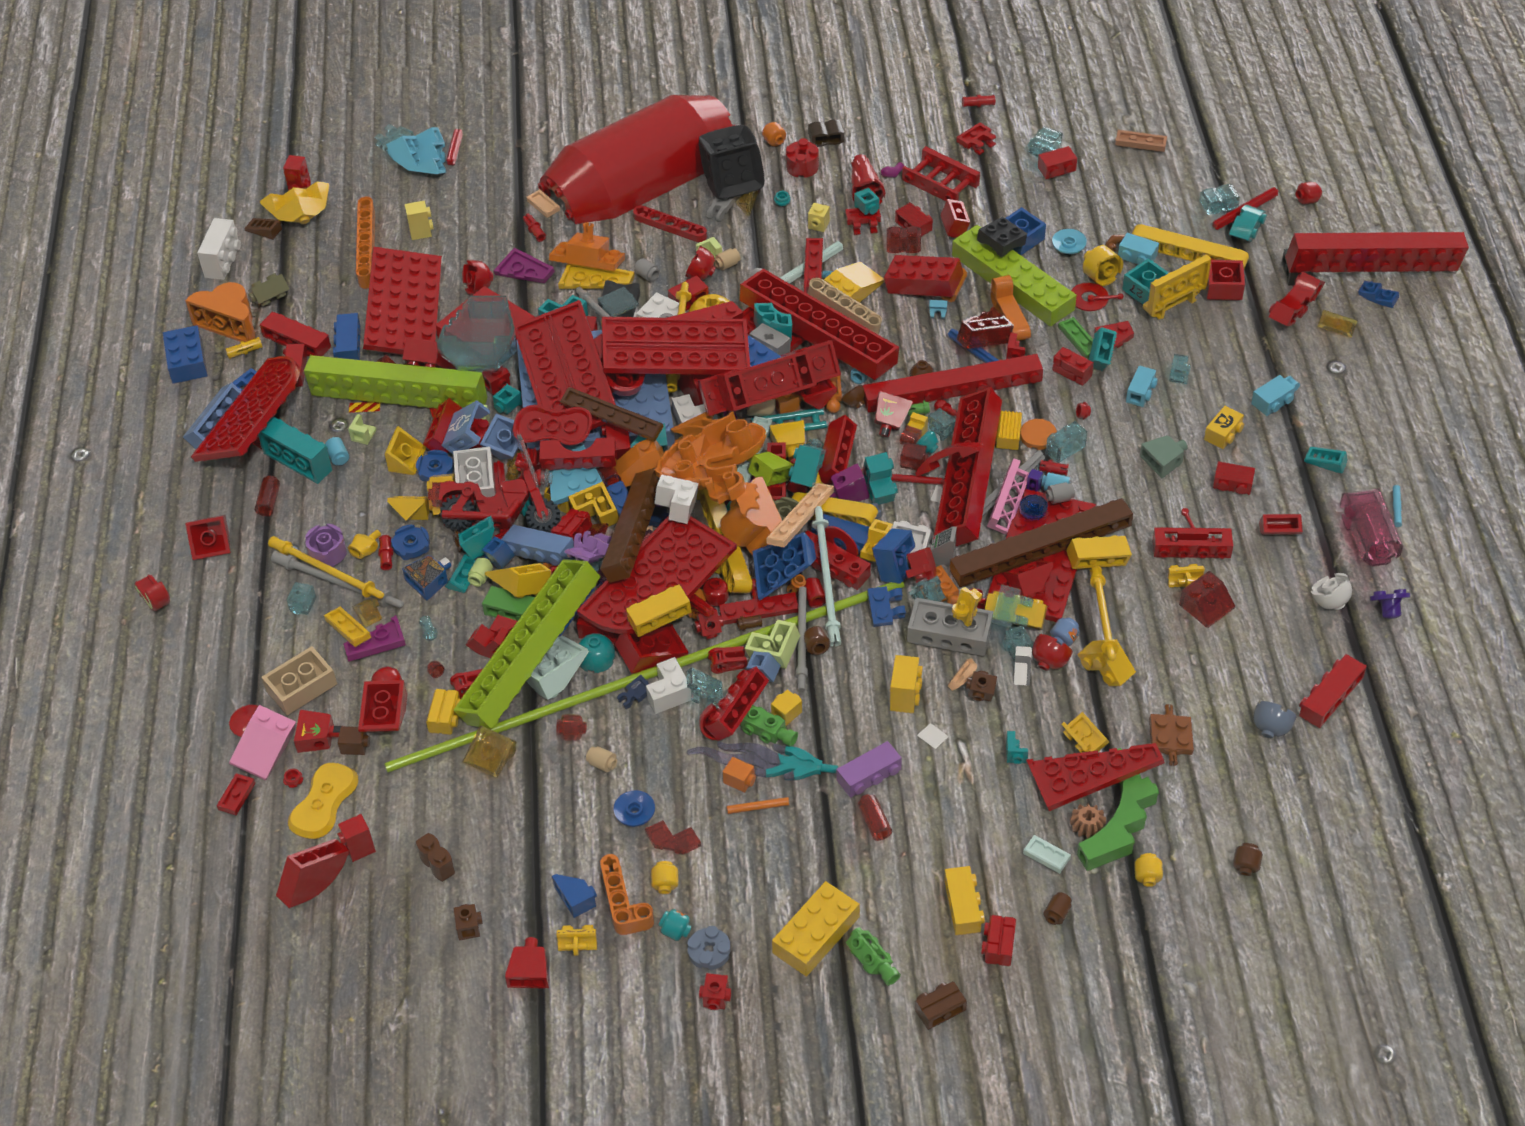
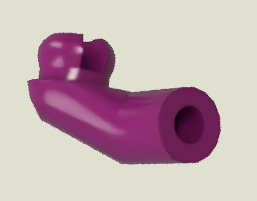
M898 162L895 167L886 166L881 169V175L883 177L895 178L902 171L904 164Z

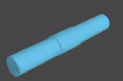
M1394 485V526L1401 527L1400 486Z

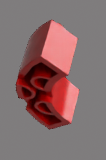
M1302 272L1297 276L1291 291L1283 299L1272 304L1269 309V318L1286 326L1295 324V319L1297 317L1301 319L1308 311L1307 305L1316 300L1325 282Z

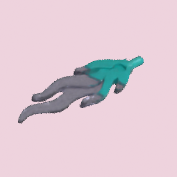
M717 742L718 748L723 751L744 752L743 754H727L709 747H696L687 750V754H704L724 765H727L731 758L735 757L759 767H754L755 775L758 777L768 778L784 775V780L788 781L804 779L812 775L821 774V772L837 774L836 769L838 768V765L823 764L822 760L815 758L801 748L773 744V749L778 753L755 743L725 744Z

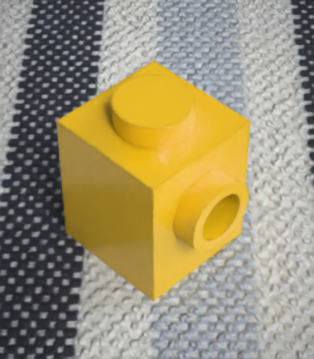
M788 689L784 693L777 695L771 703V714L781 716L785 720L786 726L802 713L801 698Z

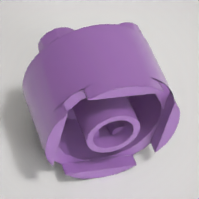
M326 524V526L322 527L317 525L307 532L305 545L308 555L334 567L347 555L344 537L339 527L333 524Z

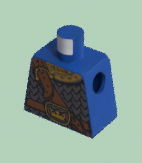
M427 555L402 568L404 579L427 601L447 583L446 570L451 567V563L446 557L437 562L433 557Z

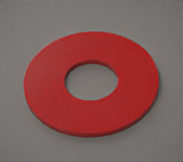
M1081 283L1071 290L1077 295L1075 307L1080 310L1097 311L1104 308L1109 299H1099L1093 302L1083 300L1082 294L1086 292H1092L1096 296L1109 295L1104 287L1096 283Z
M835 526L825 528L827 541L835 544L834 538H839L845 543L846 551L858 556L857 545L849 534Z

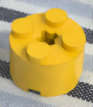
M1104 244L1084 254V274L1101 286L1113 283L1117 279L1115 278L1117 273H1121L1123 269V259Z

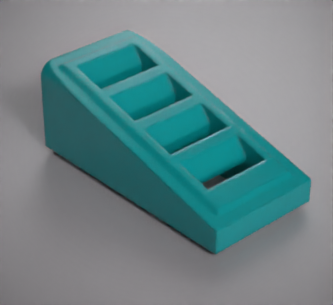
M1310 446L1304 461L1336 473H1343L1348 459L1346 451Z

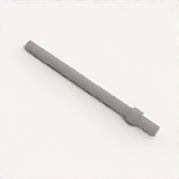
M581 287L576 288L579 298L587 301V304L601 317H611L591 298V294L588 291L583 290Z
M799 587L798 631L800 638L798 640L796 678H798L797 690L804 692L806 678L808 677L804 633L806 631V587Z

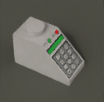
M951 527L933 536L932 544H928V547L931 548L935 564L950 566V559L955 557L957 527Z

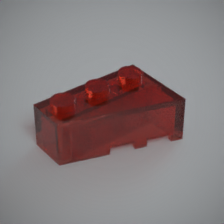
M992 307L988 312H981V315L978 317L974 315L962 321L956 340L966 349L1008 344L1014 325L995 307Z

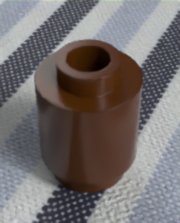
M1058 892L1052 896L1043 912L1048 923L1052 925L1063 923L1072 907L1070 896L1063 892Z

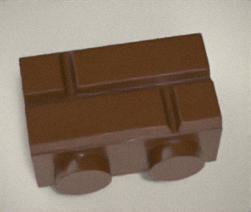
M953 981L948 984L942 983L936 987L935 991L929 994L927 992L922 993L915 1000V1012L927 1030L955 1017L967 1009L966 998Z

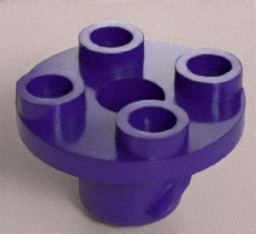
M1406 589L1394 590V594H1386V591H1376L1373 593L1374 596H1370V601H1379L1382 607V616L1387 619H1394L1402 615L1401 600L1411 598V595L1406 593Z

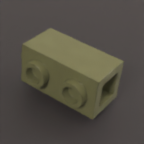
M274 273L266 277L267 281L263 283L259 280L251 284L252 288L248 290V297L251 303H255L256 306L259 304L265 306L271 303V298L276 296L279 299L287 295L285 292L289 290V287L282 274L277 276Z

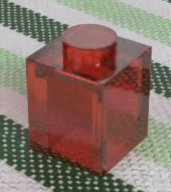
M905 442L900 455V468L917 471L921 464L929 458V454H926L927 446Z

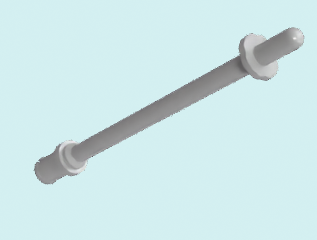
M275 551L271 556L272 563L284 566L286 570L290 571L295 568L362 594V590L322 570L298 562L293 555L287 556ZM388 590L384 592L382 599L372 595L369 596L381 601L382 607H386L389 604L398 608L404 606V602L393 598L392 592Z

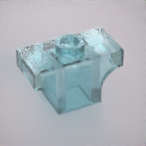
M938 576L929 581L927 578L916 583L918 587L909 592L912 599L921 598L940 602L946 598L942 592L941 581Z

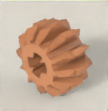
M1087 803L1086 807L1080 804L1078 809L1072 811L1070 824L1073 832H1078L1079 838L1085 835L1088 839L1090 835L1094 836L1105 827L1106 817H1104L1103 810H1098L1097 805L1090 807L1089 803Z

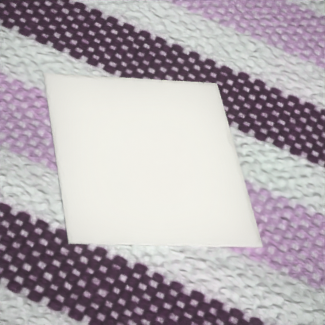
M931 723L917 735L935 749L949 737Z

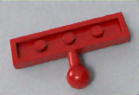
M755 578L752 579V589L750 591L753 599L719 605L724 625L737 623V619L740 616L745 618L760 614L761 618L798 613V602L795 592L764 597L762 600H759Z

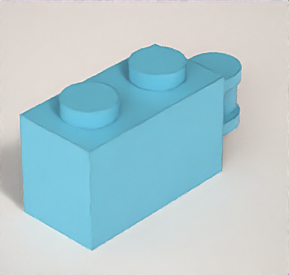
M1279 375L1253 392L1251 404L1268 416L1273 412H1277L1285 404L1293 401L1294 392L1300 387V383L1291 376L1283 378Z

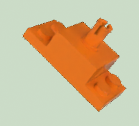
M589 222L583 223V233L577 232L568 242H560L549 254V260L615 271L625 260V253H621L618 250L609 251V238L593 235L594 224L590 223L589 226Z

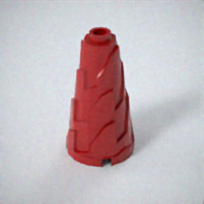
M863 154L854 156L851 163L853 201L854 193L870 188L879 198L880 205L882 198H885L886 194L884 184L878 178L869 158Z

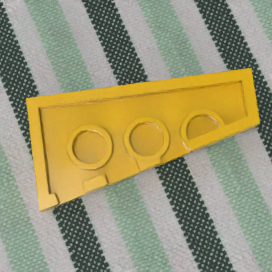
M567 264L558 286L559 289H576L577 287L582 289L604 288L605 280L628 285L632 284L635 274L634 271L622 269L610 271Z

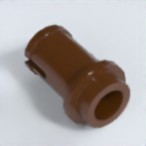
M761 615L745 618L740 616L737 619L738 630L744 632L746 629L762 627Z

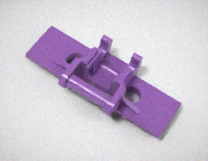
M586 531L584 532L582 543V534L578 533L574 537V548L567 549L564 553L569 558L575 557L579 561H588V563L598 561L603 555L605 556L612 536L602 533L590 536L591 532Z

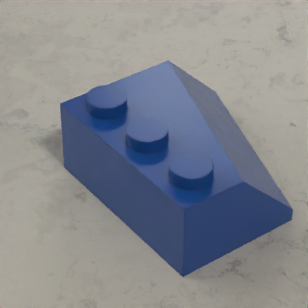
M805 532L795 535L785 547L767 545L753 551L759 600H762L808 568L816 560L814 542Z

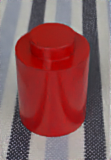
M813 577L807 578L804 587H806V599L809 606L812 608L823 606L826 603V598L820 580Z

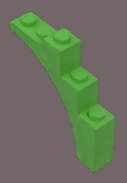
M1138 774L1121 781V801L1112 819L1094 836L1078 843L1077 856L1086 871L1132 854L1133 845L1135 844L1132 833L1144 829L1147 819L1144 808L1155 805L1159 794L1157 785L1152 783L1149 777L1141 779V775Z

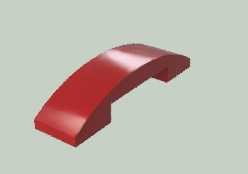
M963 442L946 447L926 459L918 468L916 476L938 468L940 466L938 460L958 451L961 457L964 458L985 448V445L977 442Z

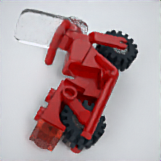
M518 434V446L524 462L521 460L515 461V466L521 469V475L518 479L501 482L498 493L492 497L482 495L479 485L474 482H432V489L428 490V500H431L433 507H441V519L446 528L450 527L451 531L457 529L458 532H461L460 529L465 531L466 527L470 528L489 516L493 518L494 528L507 529L512 527L530 495L532 505L528 506V511L526 510L528 527L551 533L552 528L557 526L561 520L560 510L552 500L548 502L544 498L543 501L539 487L545 486V488H548L549 484H552L553 473H549V469H546V471H542L540 468L536 471L534 470L521 434ZM475 500H476V504H477V507H478L479 512H478V511H475V509H474Z

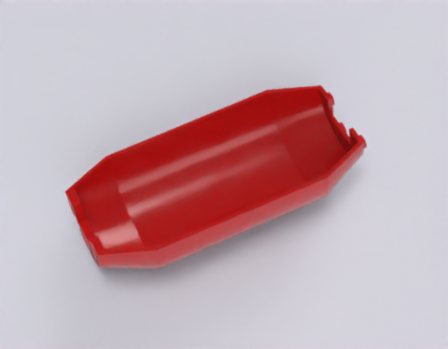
M670 95L563 147L540 178L538 188L548 197L551 196V189L558 198L563 200L566 208L565 215L575 224L614 219L633 210L636 206L643 205L704 174L699 151V137L708 132L735 125L731 124L729 119L731 115L726 107L714 96Z

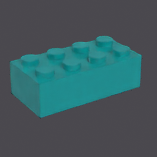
M275 417L270 418L267 426L258 434L265 455L309 480L319 484L332 471L327 446L323 442L313 439L310 435L300 432L296 427L289 426L283 420Z

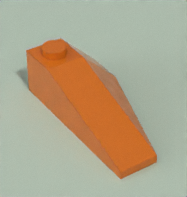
M649 439L637 443L617 460L615 467H609L600 475L605 487L607 488L619 481H623L625 487L631 486L636 473L657 468V461L664 454L663 449L657 441L654 442Z

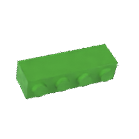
M491 586L482 602L484 615L495 618L497 615H501L518 621L535 597L526 595L523 598H517L502 587Z

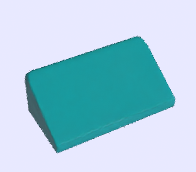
M464 554L445 587L465 593L470 585L468 573L476 560H472L467 554Z

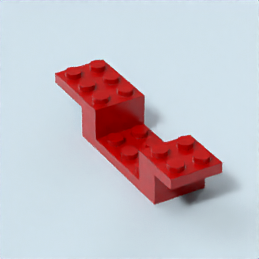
M828 340L782 354L780 358L741 370H730L700 379L698 384L707 416H711L724 411H736L816 386L817 382L840 376L841 372L833 341Z

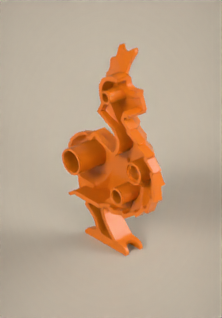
M704 412L671 428V432L682 434V437L676 439L669 450L665 451L662 458L657 461V468L654 469L657 477L660 478L661 475L699 483L698 489H707L710 500L718 502L719 505L726 500H736L743 517L747 516V512L750 509H760L759 504L756 502V499L760 498L759 493L756 491L758 488L757 484L745 482L743 475L737 471V465L752 458L762 448L766 439V430L761 425L747 423L744 419L736 420L734 412H730L721 419H713L714 415L707 416V413Z

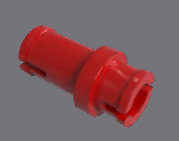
M1041 460L1039 471L1046 472V474L1049 472L1067 476L1069 464L1055 463L1052 460Z

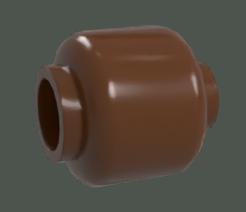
M813 626L805 631V647L810 654L821 655L828 651L830 639L823 627Z
M1242 843L1241 846L1235 849L1233 866L1239 870V874L1251 876L1252 873H1257L1261 869L1263 853L1255 844Z

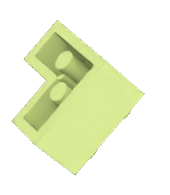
M777 620L770 636L752 632L745 650L749 658H751L754 651L769 652L781 665L780 668L786 669L800 634L795 623Z

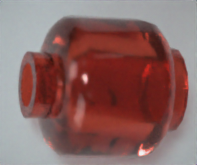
M564 714L560 719H557L556 733L560 735L562 740L577 741L581 739L582 734H586L587 723L583 722L581 715Z

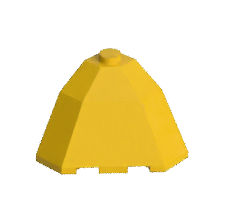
M316 181L307 189L293 187L284 195L270 193L260 203L280 221L306 224L325 209L329 183Z

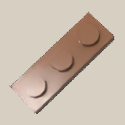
M1118 130L1115 145L1165 152L1167 136Z

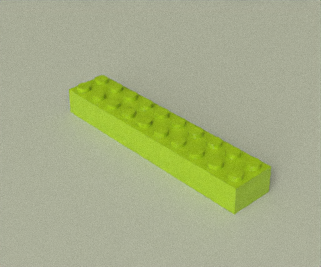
M310 355L304 369L311 395L318 397L428 408L434 407L436 409L439 404L448 398L462 408L475 401L485 405L488 398L482 372Z
M563 559L453 709L467 725L492 729L498 723L500 716L508 709L511 701L520 692L523 684L531 677L533 670L541 663L543 656L553 646L559 634L564 631V627L574 617L576 610L585 601L589 592L596 586L600 575L588 561Z

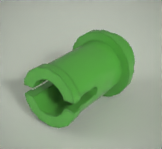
M923 401V403L912 404L908 411V416H911L913 412L917 414L925 413L927 415V413H930L929 402Z

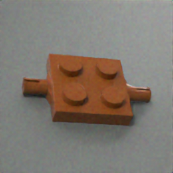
M1169 704L1164 706L1165 715L1150 714L1151 743L1157 744L1161 753L1169 755V765L1172 766L1173 764V766H1176L1178 764L1177 755L1193 754L1191 717L1174 715L1173 705L1170 704L1169 707Z

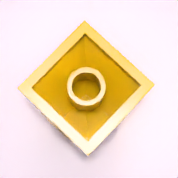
M393 496L387 498V502L406 521L429 519V500L431 497Z

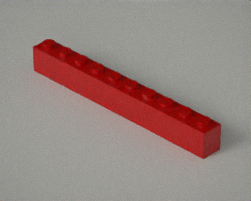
M1038 354L865 384L863 385L865 406L868 413L875 412L877 397L880 391L913 401L912 404L923 403V401L931 402L965 396L988 387L997 390L1041 382L1043 379V367Z

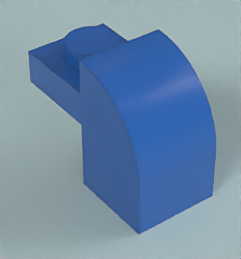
M495 536L482 549L485 554L481 556L490 560L498 570L503 569L515 557L507 543Z

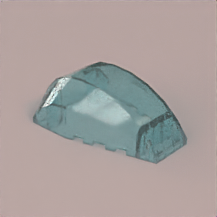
M470 296L462 305L463 309L456 312V317H451L449 324L443 326L437 342L438 351L459 371H498L515 355L517 350L515 326L513 325L507 296Z

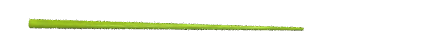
M889 582L878 587L887 586V590L891 591L895 588H904V582ZM867 591L834 602L835 612L868 601ZM825 605L806 612V623L828 615L827 606ZM798 615L783 621L795 623L798 626ZM775 624L752 632L770 636ZM752 632L685 655L676 660L680 667H684L708 658V652L713 648L745 645ZM657 666L498 722L492 729L481 728L384 763L386 770L391 772L623 689L639 675H642L646 680L658 676Z

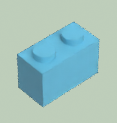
M1126 233L1119 245L1118 255L1123 260L1138 265L1148 258L1154 262L1158 256L1159 243Z

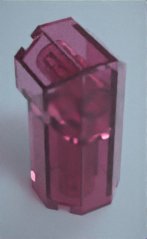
M1380 488L1342 493L1340 508H1344V513H1341V519L1345 529L1352 532L1362 560L1365 563L1367 561L1370 566L1374 567L1388 565L1392 562V557L1395 556L1396 559L1400 557L1403 544Z

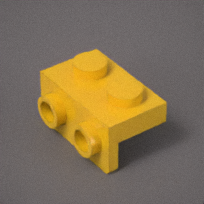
M1083 712L1068 725L1065 722L1061 724L1065 728L1063 733L1070 741L1075 739L1078 743L1075 747L1080 752L1097 750L1099 752L1109 743L1108 739Z

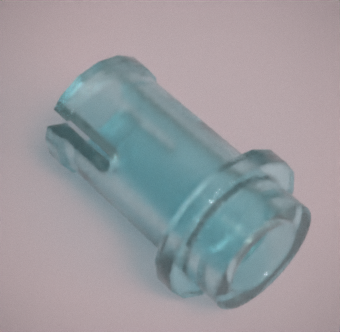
M429 616L421 617L419 624L423 630V637L428 641L434 640L437 637L438 631L433 626L431 618Z

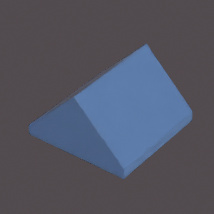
M496 413L480 446L490 447L491 454L499 460L513 459L522 443L513 434L514 420Z

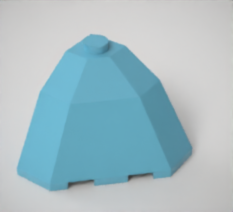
M431 127L416 136H401L386 144L389 156L409 171L430 174L446 173V168L443 165L445 162V152L442 151V148L445 147V142L438 127Z

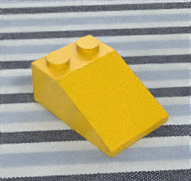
M862 262L836 269L824 279V281L859 303L885 282L883 277Z

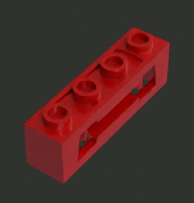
M1154 527L1152 538L1154 557L1224 559L1231 558L1232 528ZM1165 534H1177V538L1174 535L1169 538ZM1209 534H1222L1221 538H1215V536L1208 538Z

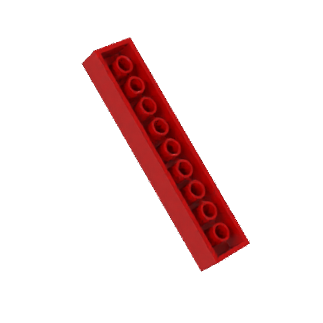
M1464 232L1294 233L1285 258L1289 273L1309 271L1315 273L1458 271L1469 246Z
M762 269L740 284L739 301L753 309L754 303H772L777 311L791 314L792 332L814 345L832 340L837 358L870 378L876 380L898 364L899 346L769 271Z
M991 387L960 397L951 445L963 442H977L984 444L985 448L964 458L961 457L959 451L949 455L934 536L951 527H957L956 546L978 540L1002 406V399Z

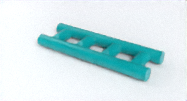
M816 408L762 416V418L772 419V422H776V424H781L785 420L794 419L795 422L801 421V418L812 417L813 423L804 424L805 431L827 428V422L820 421L819 415H824L823 409L819 410Z

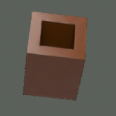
M341 726L338 738L340 753L343 755H365L366 747L370 746V735H367L366 732H359L358 727Z

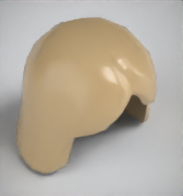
M776 399L749 406L747 408V415L761 417L772 415L776 407Z

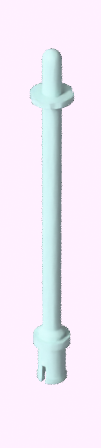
M817 506L815 508L816 520L812 522V527L817 529L828 614V622L825 624V629L828 631L830 646L833 647L834 642L835 646L841 645L839 632L841 625L835 616L825 528L828 527L829 522L823 519L822 508Z

